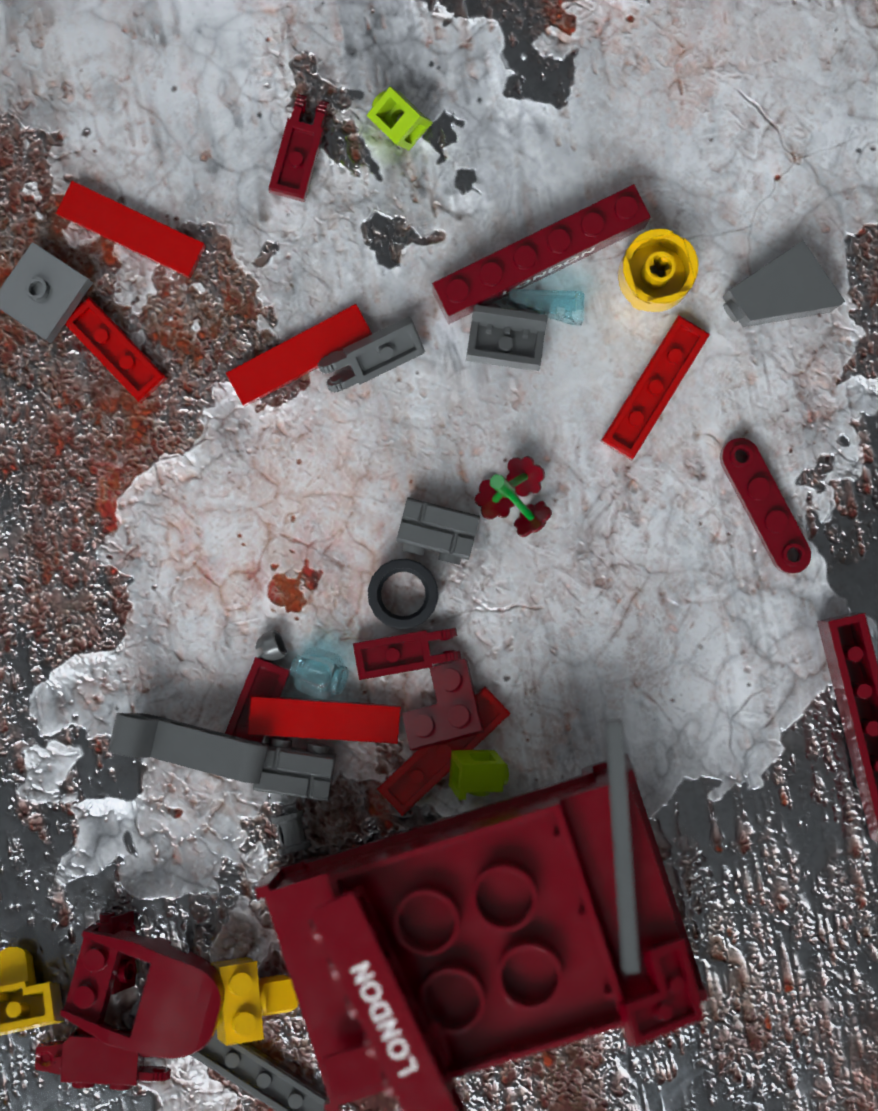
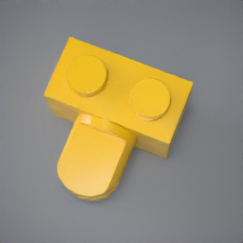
M19 947L3 949L0 952V1036L65 1022L64 1018L60 1016L61 1009H63L60 984L46 982L36 985L32 954L28 950Z
M249 957L211 962V965L218 971L224 986V1002L217 1024V1039L226 1046L263 1040V1016L291 1012L298 1007V1001L290 977L276 975L258 978L257 961Z

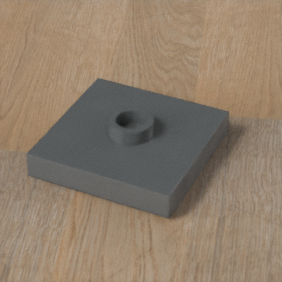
M32 242L0 288V309L52 344L93 282Z

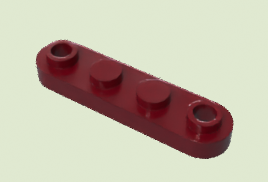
M735 438L729 441L720 452L721 466L772 563L779 571L786 574L803 571L811 561V549L758 448L752 441L746 438ZM737 450H743L746 453L747 459L744 463H740L735 459V452ZM790 548L798 551L799 556L795 562L790 561L787 557V552Z

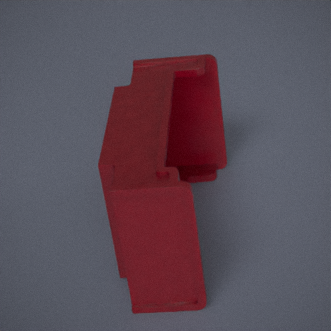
M627 753L625 754L639 973L625 974L622 971L607 760L587 766L581 770L582 775L321 858L316 859V857L272 869L254 888L258 900L265 898L328 1096L324 1103L325 1111H341L346 1103L386 1091L383 1085H379L334 1099L322 1062V1058L326 1055L364 1044L363 1035L365 1032L359 1019H353L345 1003L347 994L341 981H336L330 973L327 964L329 955L323 942L318 943L311 932L309 912L317 906L362 885L427 1024L437 1020L440 1021L452 1058L451 1063L447 1064V1067L453 1079L622 1028L617 1003L652 990L642 949L674 937L684 938L700 1002L709 1000L636 781L637 778Z

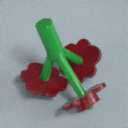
M525 456L522 459L518 457L510 459L507 465L510 473L507 474L506 479L502 475L496 474L490 480L482 481L479 485L480 493L474 498L476 505L481 506L482 516L488 520H492L497 516L500 518L508 517L510 508L515 505L521 511L520 517L514 522L517 534L520 537H526L531 533L540 531L552 515V510L547 507L544 501H539L535 505H525L517 496L526 497L530 493L536 494L542 488L540 482L545 478V471L540 465H534V460L530 456Z

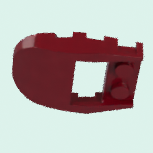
M95 924L83 930V942L65 1007L61 1009L60 1016L106 1045L167 1059L182 1058L196 1053L211 1041L215 1034L224 1002L223 982L214 966L191 951L187 954L171 946L170 940L158 936L153 939L136 935L137 932L120 930L115 934L98 931L100 925ZM122 953L151 963L131 1035L110 1028L111 1025L104 1022Z

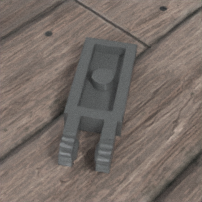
M407 317L343 348V351L330 353L328 356L321 358L317 364L322 374H330L350 364L352 370H342L327 379L326 385L329 391L335 393L357 383L361 385L424 354L425 349L412 319Z

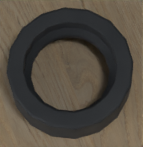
M394 559L380 566L372 576L368 587V602L374 615L385 625L396 629L414 628L424 623L434 612L438 601V587L431 571L420 562L410 559ZM398 572L414 574L425 587L423 605L417 612L409 616L392 614L382 601L381 590L384 582L391 575Z

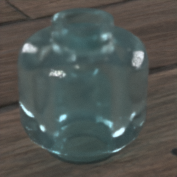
M310 647L301 656L297 655L290 668V675L294 677L296 690L323 701L342 693L349 673L340 655L318 647Z

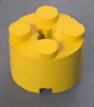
M653 229L640 234L629 245L619 265L618 283L622 294L637 310L662 312L675 307L683 300L695 282L699 268L696 251L688 240L667 229ZM653 265L656 266L657 270H664L665 273L662 277H658L656 273H651L650 270Z

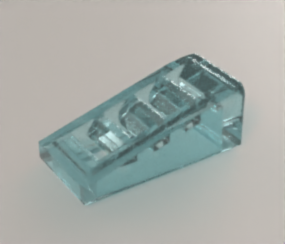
M511 289L508 295V305L518 309H532L539 314L547 315L550 319L581 327L584 321L585 293L583 291Z

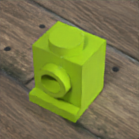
M391 86L376 96L372 102V109L366 115L396 145L408 151L433 123L401 92ZM404 112V114L397 121L398 115Z
M452 750L449 787L458 800H466L467 793L474 796H487L490 792H503L504 785H507L509 781V769L507 763L503 761L495 750Z

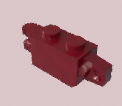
M79 1027L66 1040L40 1043L36 1047L35 1070L61 1075L60 1082L72 1083V1087L80 1089L91 1088L95 1084H106L113 1090H128L132 1086H137L139 1081L162 1082L169 1080L171 1069L163 1066H144V1057L156 1056L106 1045ZM113 1028L130 1035L133 1030L125 1028Z

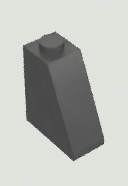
M803 240L729 289L722 297L726 302L723 304L727 315L733 322L739 321L742 327L832 312L845 302Z

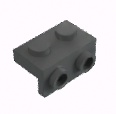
M496 304L474 305L466 361L539 371L548 316L539 314L532 309L515 311L503 309Z

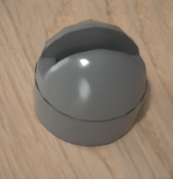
M275 629L261 635L256 642L255 648L262 647L264 651L259 657L265 661L273 662L287 656L285 643L279 632Z

